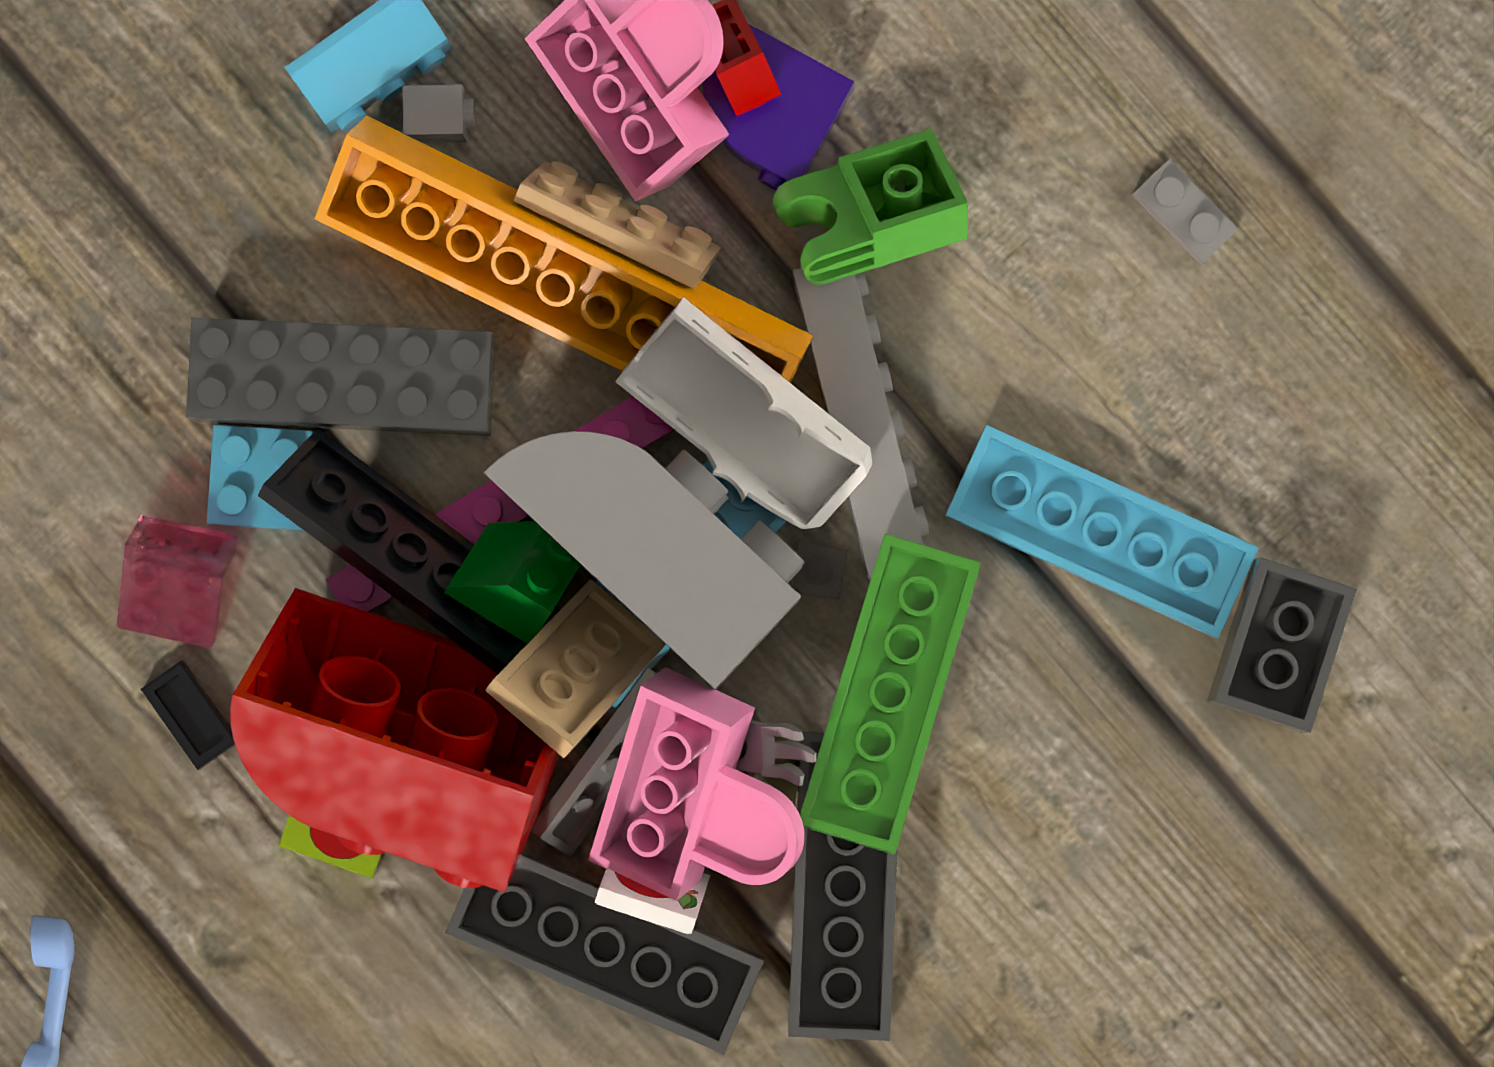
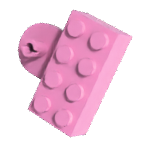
M564 0L524 38L635 202L670 187L730 135L697 88L717 68L723 51L721 23L716 11L708 0Z
M666 667L643 683L638 692L588 860L676 901L701 881L705 866L736 881L750 885H763L776 881L792 868L798 861L804 846V827L799 812L790 799L781 791L736 770L755 707Z

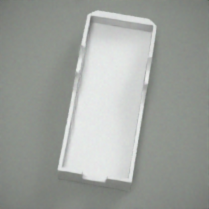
M684 297L627 364L615 381L705 453L714 469L712 475L722 477L730 482L739 492L742 500L741 503L748 496L767 510L801 529L821 527L862 482L872 466L871 449L867 444Z

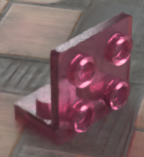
M141 515L125 543L117 627L123 630L202 647H213L216 641L223 578L236 553L238 536Z

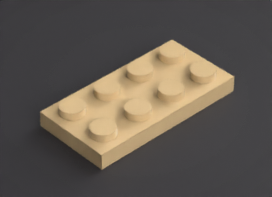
M544 161L520 184L513 201L693 289L696 288L712 267L721 249L720 246L711 242L712 238L704 231L690 226H686L683 229L667 221V215L659 209L649 205H640L638 207L623 200V194L619 190L607 184L596 183L593 185L578 178V172L574 168L561 162L553 161L550 164Z
M590 579L493 679L485 691L559 755L565 758L653 661L666 643Z

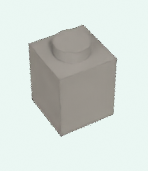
M462 84L403 86V134L422 143L467 142V128H475L476 110L475 99L466 98V92Z

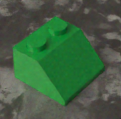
M536 521L488 523L444 593L528 644L540 632L581 563Z

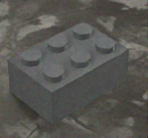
M1265 558L1254 559L1248 571L1207 702L1301 733H1311L1357 589Z

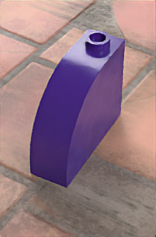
M749 24L782 95L764 103L760 107L736 116L714 71L702 82L703 96L730 134L722 141L725 147L742 163L759 172L760 175L757 179L762 184L777 191L778 187L783 183L807 175L849 99L855 81Z

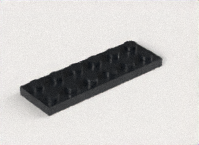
M319 428L263 484L258 497L496 674H499L527 645V643L444 593L475 544ZM557 605L553 609L545 624L550 620V618L558 608Z

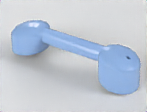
M33 915L30 929L33 963L35 966L51 969L40 1043L32 1042L21 1067H57L71 965L75 953L74 935L69 923L64 919Z

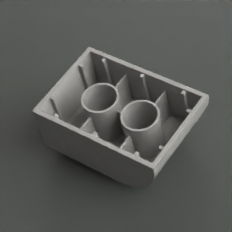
M563 432L526 442L503 455L483 472L715 690L718 689L801 598V595L788 582L800 571L805 562L760 520L742 539L721 522L714 514L729 499L726 495L729 491L684 449L664 468L648 452L623 439L594 432Z

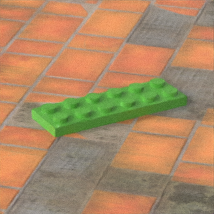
M884 534L801 809L800 817L803 827L895 855L981 562Z

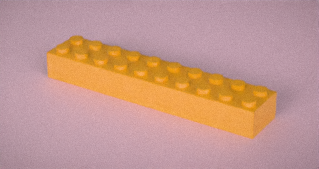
M367 115L347 133L314 218L315 220L621 371L624 370L684 297L788 382H792L813 335L702 280L693 289L513 201L518 191L517 189Z

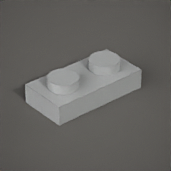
M1170 159L1132 195L1200 265L1238 230L1225 214Z

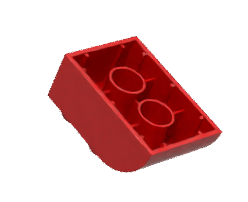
M294 588L232 694L230 723L236 750L252 780L274 804L297 821L336 835L339 841L352 851L365 855H380L387 852L434 868L435 872L443 880L463 888H477L484 885L506 892L553 780L560 757L553 748L485 691L498 674L452 640L298 588Z

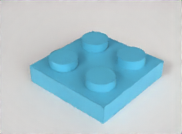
M213 425L207 524L304 531L258 497V494L263 484L314 432Z

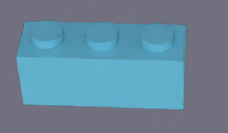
M379 0L284 68L329 131L333 133L340 128L342 132H345L356 126L367 115L364 110L379 99L382 103H386L402 93L403 86H407L404 81L418 71H421L424 75L439 67L447 59L444 53L451 49V46L422 0Z

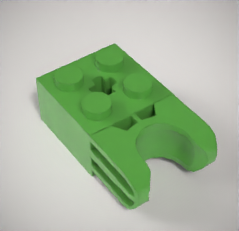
M932 128L839 157L838 165L783 183L778 187L773 197V207L776 214L788 227L816 224L830 229L826 233L807 242L801 255L800 264L803 274L814 285L831 283L968 239V201Z

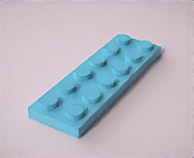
M988 425L984 427L945 514V517L1216 639L1219 638L1259 549V547Z

